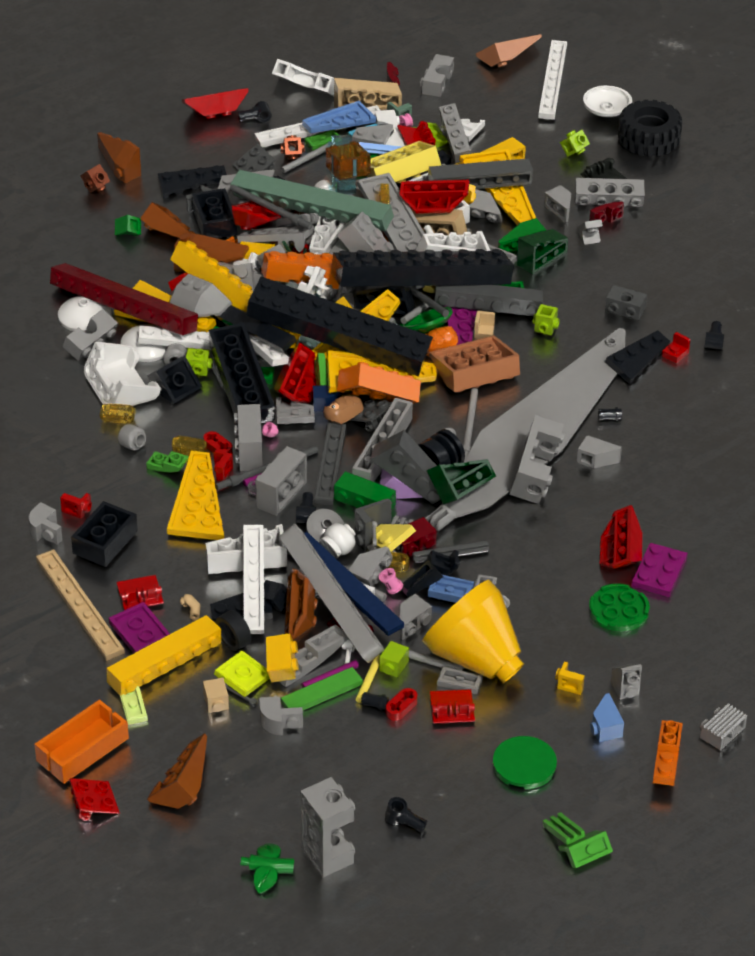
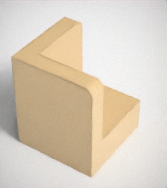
M477 311L474 339L493 336L495 313Z

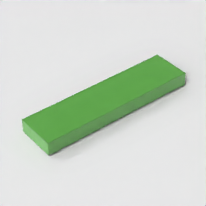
M351 667L281 697V704L284 708L302 707L304 711L361 686L363 679Z

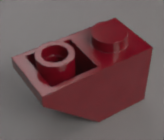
M424 517L408 523L416 531L401 544V557L403 559L412 556L413 552L423 551L436 545L437 530Z

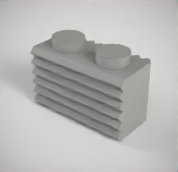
M729 703L722 708L718 707L709 720L705 719L702 722L700 738L722 751L730 741L745 729L747 715Z

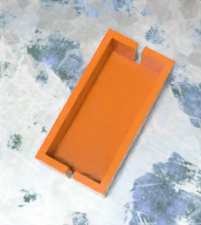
M99 699L34 744L36 761L46 770H51V774L65 784L70 778L75 777L128 740V723L116 712L112 713V709Z

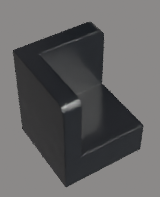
M266 580L264 582V600H268L277 611L282 612L286 607L287 588L281 583Z

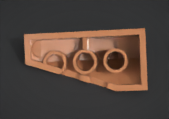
M539 34L495 43L476 53V57L491 67L498 65V68L506 66L508 61L514 59L542 36Z

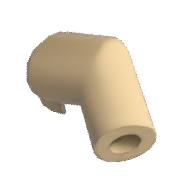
M185 594L184 597H181L180 604L183 607H190V618L198 620L200 618V603L190 594Z

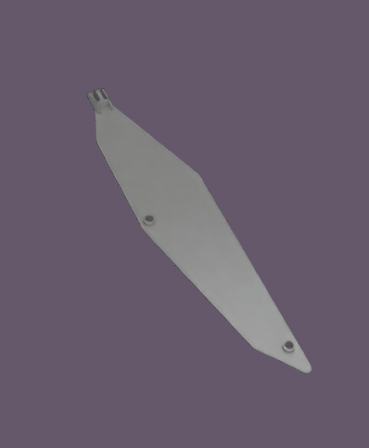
M618 328L480 431L464 463L488 459L496 477L458 500L447 504L442 503L441 506L426 516L425 519L437 532L455 518L489 508L511 491L535 415L564 424L562 432H565V436L559 453L563 451L618 374L605 361L608 356L625 348V329ZM534 456L533 461L544 465L549 462V460Z

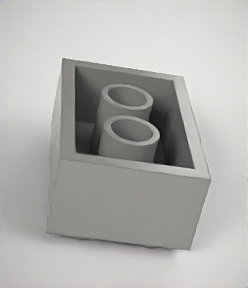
M363 211L350 220L337 234L350 252H357L358 250L374 252L375 250L391 252L394 250L393 245L383 237L382 232L373 225L370 217L365 215Z
M260 404L237 405L238 413H234V424H238L234 425L235 451H239L235 452L236 464L240 463V471H250L263 466Z
M286 446L282 452L278 453L276 459L268 464L265 471L257 476L255 485L258 509L277 516L307 483V454Z

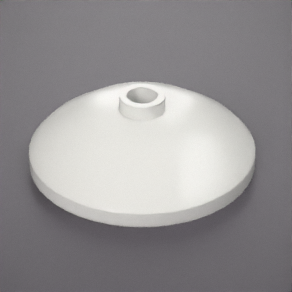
M607 85L591 88L583 97L585 108L601 117L620 116L622 110L632 103V97L627 91L619 87Z
M76 296L60 306L58 320L63 327L70 331H74L79 327L83 332H90L87 329L90 318L102 309L112 317L111 307L88 298Z
M141 324L132 327L122 336L121 344L132 345L139 355V361L152 362L164 358L165 350L168 346L138 343L140 326L162 327L154 324Z

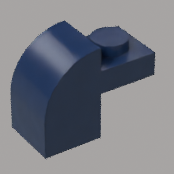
M328 385L313 386L314 412H323L325 406H329L335 399L342 397L343 393H329Z

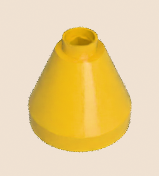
M490 580L480 583L457 601L440 617L422 639V642L433 654L489 679L497 676L503 684L524 666V663L518 657L521 649L502 594Z

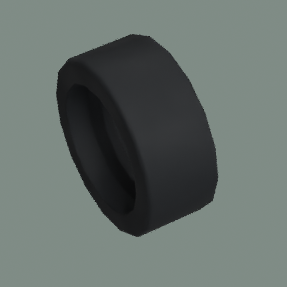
M230 610L217 617L215 623L221 628V640L229 649L238 651L251 642L250 629L238 612Z

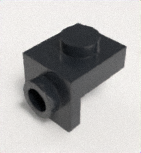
M433 550L428 555V560L433 566L446 576H450L460 565L459 551L454 550L450 556Z

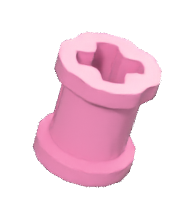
M387 568L379 574L378 578L380 582L385 584L389 594H396L403 588V583L397 579L393 568Z

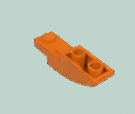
M662 720L653 783L674 786L683 723L673 720Z

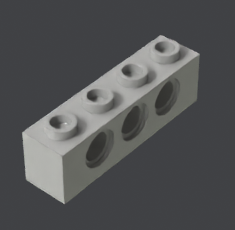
M453 103L440 106L439 111L442 126L456 164L460 162V155L471 154V150L456 104Z
M576 178L575 205L600 206L619 201L624 202V206L637 207L644 204V180Z

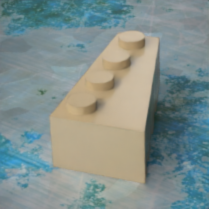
M334 78L335 108L356 101H360L366 108L377 105L380 110H386L388 102H392L397 107L402 106V93L397 83Z
M412 210L425 234L424 227L426 225H430L434 233H443L444 235H449L450 232L463 235L464 232H467L462 210H452L450 213L419 214Z

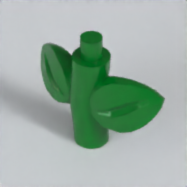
M264 844L257 848V855L250 854V857H241V866H249V870H255L253 880L258 894H263L272 888L278 880V874H293L294 858H280L281 849L276 844Z

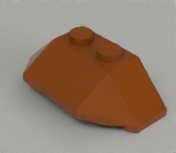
M294 568L287 580L284 634L290 633L293 641L298 642L307 636L312 628H315L317 617L314 616V610H316L318 599L315 598V589L310 580Z

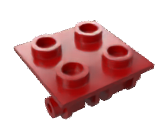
M420 121L417 128L397 125L406 145L417 141L431 145L436 143L425 121Z
M156 575L117 582L124 610L142 602L147 606L164 604L162 588L158 584Z
M471 689L430 691L433 724L475 722V704L472 700Z
M69 779L72 787L71 794L74 796V803L79 810L78 815L80 819L88 821L93 812L120 813L109 781Z

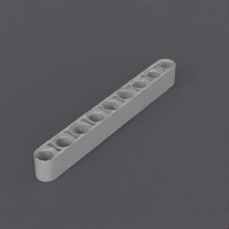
M294 523L279 538L305 576L310 580L314 589L356 650L367 663L371 662L385 650L303 531Z

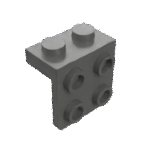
M389 499L355 509L356 544L361 546L364 552H369L367 546L372 544V521H376L378 526L380 524H391V501Z

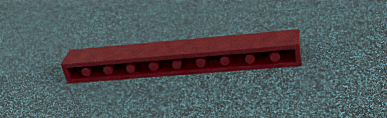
M67 263L51 267L50 284L182 336L197 331L198 314Z

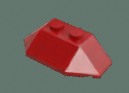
M248 88L192 97L182 99V103L200 116H206V119L216 117L215 114L222 113V116L231 115V111H236L249 90Z
M401 181L399 195L416 214L450 213L468 195L470 181Z
M252 201L232 206L235 225L241 226V229L244 230L256 229L257 226L281 218L280 215Z
M299 343L290 355L288 364H284L274 390L291 401L309 404L313 399V386H316L315 352Z
M629 505L614 511L611 516L612 519L601 535L600 565L602 567L617 569L642 561V530L633 506Z

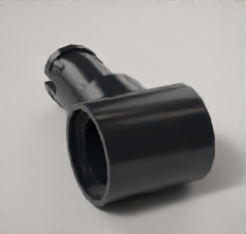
M265 101L256 103L252 109L238 111L240 122L250 119L268 122L272 118L268 103Z
M712 322L710 331L706 332L704 348L723 349L724 334L721 332V322Z
M311 492L303 493L302 503L296 507V523L306 524L309 516L316 511Z
M393 797L389 800L385 813V819L389 824H406L422 833L428 822L411 812L412 810L407 808V802L403 798Z

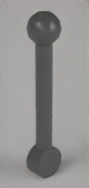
M225 683L226 689L248 701L251 707L257 705L256 698L244 697Z

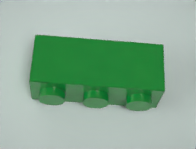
M345 471L334 485V499L356 508L389 499L392 510L396 505V490Z

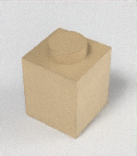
M224 678L203 681V693L208 713L229 710L228 692Z

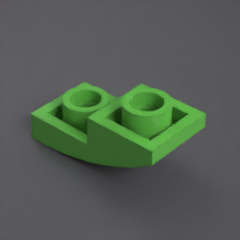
M155 451L147 461L146 467L147 469L160 472H177L182 469L189 456L171 451L169 455Z

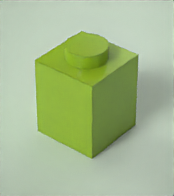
M390 641L380 655L379 671L399 677L409 662V647Z

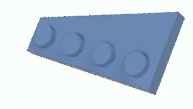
M360 101L302 120V125L310 133L376 123V117Z

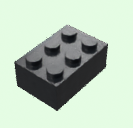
M226 188L192 193L193 212L202 235L213 238L238 235L237 225H235L232 213V204Z
M103 501L71 536L73 554L106 567L138 531L137 514Z

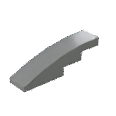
M334 625L306 640L304 648L295 653V658H297L299 670L296 671V679L279 682L284 687H287L319 666L349 639L345 632L337 625Z

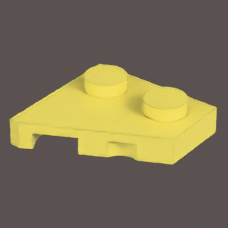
M380 524L376 527L377 548L386 546L392 552L416 530L410 524Z

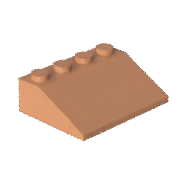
M494 335L429 352V356L443 381L453 392H463L465 389L478 388L484 384H493L499 380L512 379L514 376L520 375L519 354Z

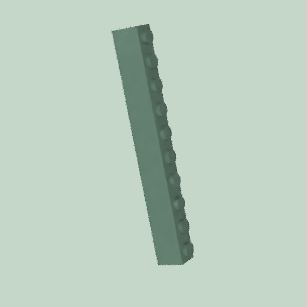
M239 170L230 184H234L276 206L309 214L317 213L319 216L348 223L363 211L365 215L370 217L373 225L381 231L387 230L394 217L390 204L244 170ZM233 192L234 196L238 198H244Z

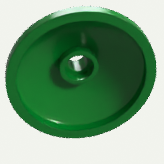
M444 307L449 311V315L444 317L434 309H430L420 313L406 324L401 323L400 326L427 334L433 329L444 326L450 319L453 311L451 307Z

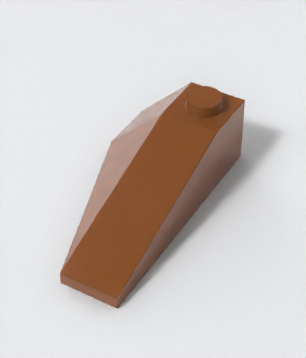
M102 132L97 133L98 147L114 175L124 183L140 177V148L129 140L122 141L119 137L112 138L111 135Z
M151 202L140 218L145 222L144 226L151 231L155 229L178 238L181 234L185 233L196 234L191 230L189 231L190 228L182 223L181 219L166 207Z
M181 234L175 243L176 248L179 241L186 242L188 240L194 242L198 249L207 252L208 257L225 263L243 259L249 250L247 245L200 234ZM174 263L175 272H184L182 268Z
M205 733L187 745L177 758L178 762L165 773L167 777L163 783L159 781L154 786L147 798L149 802L179 809L186 804L190 806L196 801V795L201 788L207 743V735Z

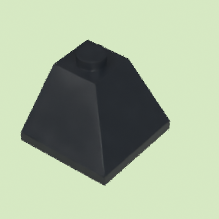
M185 355L147 375L150 382L158 383L161 388L160 395L171 404H175L202 388Z

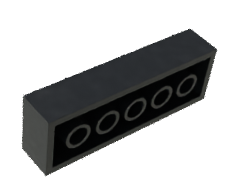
M244 322L209 330V346L233 413H238L237 405L260 404L261 423L275 420V405Z

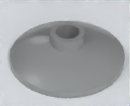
M316 510L307 519L306 530L319 543L320 539L324 537L325 530L328 528L324 525V522L329 525L335 523L344 525L342 518L332 510Z

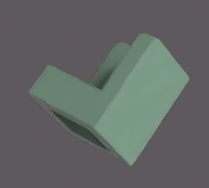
M392 102L387 103V110H395L396 116H404V114L408 113L412 117V105L409 103L399 107Z

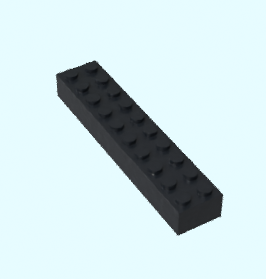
M444 249L442 251L425 250L421 252L416 250H408V252H401L399 250H392L391 252H383L381 250H375L374 252L363 250L348 252L342 250L333 252L331 273L340 287L511 284L514 264L500 249H493L492 251H485L483 249L451 251Z
M260 277L249 299L246 312L248 317L418 377L433 339L429 335L264 277Z

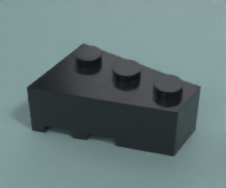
M410 286L355 287L352 292L357 309L365 308L387 289L400 299V305L393 315H406L416 307Z

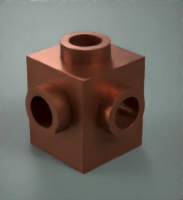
M296 135L287 136V138H284L283 143L280 144L281 154L284 153V158H288V160H296L298 157H301L302 152H305L304 142H301V137ZM289 147H294L295 151H289Z
M100 164L80 175L84 186L90 193L95 190L97 192L106 188L105 184L110 182L108 174Z

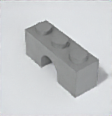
M436 54L434 59L430 60L429 68L425 70V76L420 81L422 94L441 97L445 89V79H450L454 72V57Z
M102 309L90 318L87 329L92 334L85 333L78 327L66 336L63 348L78 361L83 357L86 358L89 356L95 342H104L107 338L111 339L116 334L118 322Z

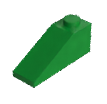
M537 218L521 222L498 241V248L510 253L518 252L519 237L546 231V229Z

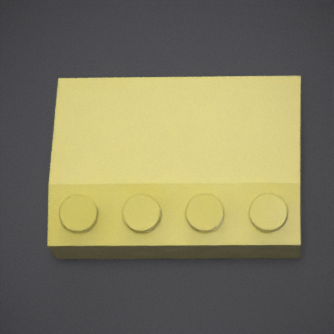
M417 141L365 160V167L363 166V161L359 162V166L367 177L390 173L396 183H401V181H406L408 177L415 178L421 176L422 172H429V166H441L436 146Z

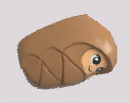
M349 394L339 397L329 406H325L323 414L328 421L343 424L361 413L364 407L360 398Z

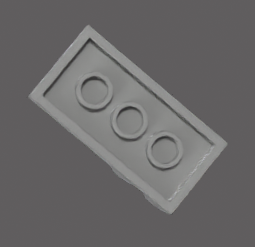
M302 226L256 228L244 231L237 236L238 243L243 241L270 244L271 241H278V244L282 245L285 253L289 248L290 242L298 252H301L305 247V242L308 245L311 244L312 236L315 232L314 226L310 230Z

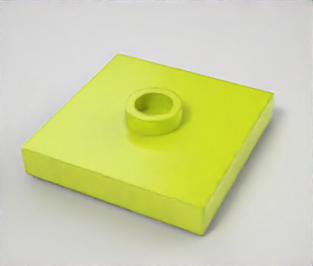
M243 651L237 653L214 671L216 677L224 678V682L244 697L270 679L267 668Z

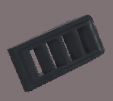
M428 560L403 582L401 590L407 597H410L444 576Z

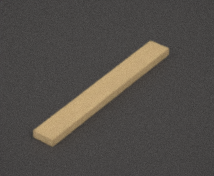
M53 549L37 555L36 561L105 660L108 661L125 654L119 640L56 551Z

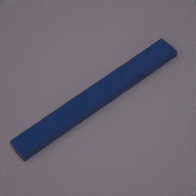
M308 532L304 533L349 599L387 636L404 628V622L316 539Z

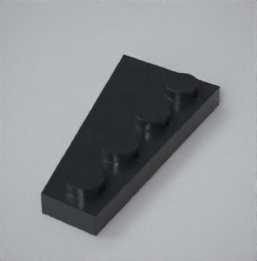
M216 165L206 168L200 167L197 169L158 173V181L164 199L168 198L169 194L172 193L178 195L182 194L183 190L186 189L196 190L199 189L200 185L210 186L220 183L221 177L227 174L224 165Z
M657 330L608 356L605 363L631 384L634 378L639 376L646 366L648 367L652 360L657 358L662 353V350L670 344V340Z

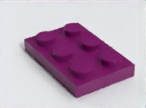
M650 543L632 580V587L670 597L687 560L688 553Z
M144 602L108 618L111 627L133 654L170 634Z

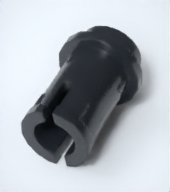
M615 407V409H598V420H615L618 422V420L622 419V410L618 409V407Z
M364 692L361 702L362 705L377 707L382 711L386 709L389 697H386L385 694L376 695Z

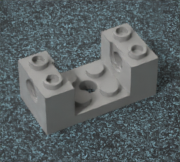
M535 415L509 495L539 504L541 497H546L547 486H550L553 477L549 475L552 467L535 462L533 459L534 456L552 461L554 454L558 455L565 436V432H562L564 424Z
M332 777L301 790V848L323 878L354 864V845L351 841L345 840L344 833L340 828L354 821L355 805L352 799L346 797L342 786L339 783L336 784Z

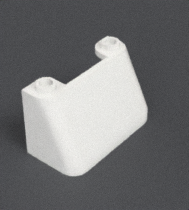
M95 342L85 363L84 375L107 411L117 412L155 400L160 394L161 388L157 382L151 381L148 385H145L135 370V366L139 361V355L132 345Z

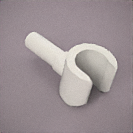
M350 639L342 645V649L347 650L344 664L350 662L351 654L355 650Z

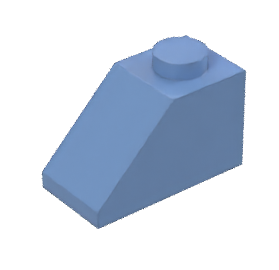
M610 693L604 695L595 709L593 720L590 723L591 732L593 735H596L599 742L623 737L624 721Z

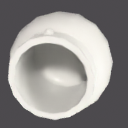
M335 523L325 530L324 537L320 539V543L337 559L353 550L356 541L354 536L356 534L348 524Z

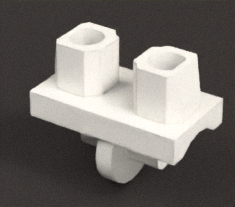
M307 266L304 275L311 277L309 283L301 281L297 289L312 295H321L323 289L328 291L329 287L325 286L327 279L324 278L326 270L317 266Z

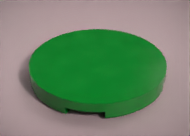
M608 584L602 586L599 591L591 596L589 601L591 618L598 625L608 630L619 632L634 630L643 625L649 616L650 605L647 597L643 592L640 593L630 588V585Z
M517 736L509 738L496 748L493 755L494 772L507 785L524 787V789L538 788L548 783L556 771L557 758L554 750L546 742L535 737Z

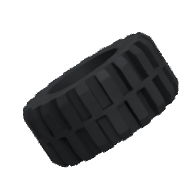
M647 99L635 101L634 104L631 103L622 110L619 117L618 138L624 148L629 149L630 152L638 153L640 156H661L676 149L680 143L682 116L672 105H667L663 101H648Z

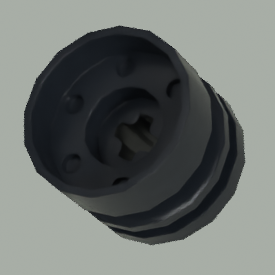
M439 430L436 434L418 444L437 466L463 463L465 460V451L462 443L449 430Z

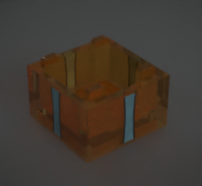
M355 141L339 146L331 145L326 148V167L339 180L371 174V155Z

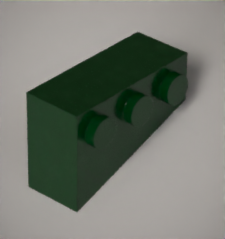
M554 229L519 237L517 266L531 274L536 273L568 251V237Z
M488 459L448 465L443 464L426 470L443 504L458 500L496 477Z

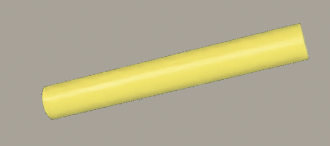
M380 654L373 659L355 700L358 703H362L363 693L368 692L380 665Z

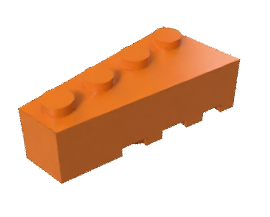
M277 251L264 253L261 270L264 278L287 283L290 280L298 284L301 281L306 283L311 278L304 275L306 267L317 266L326 270L324 278L327 279L326 284L332 285V289H339V284L331 273L333 255L329 253L314 254L306 252L304 254H297L296 252L280 253Z
M358 362L357 365L339 370L337 392L344 393V391L350 390L352 395L370 394L369 398L384 399L386 397V401L389 402L399 398L415 404L419 402L421 381L414 379L410 375L402 376L396 371H385L382 367H371L368 363Z

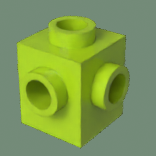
M582 129L577 132L573 130L567 133V138L559 142L567 157L574 153L578 155L586 150L584 147L590 144Z
M540 304L537 313L533 316L534 332L552 335L554 329H558L560 319L557 318L558 308Z
M188 348L186 358L195 375L207 376L208 370L212 369L213 358H210V350Z

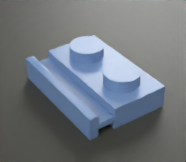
M443 575V578L430 585L428 597L456 603L474 588V581Z

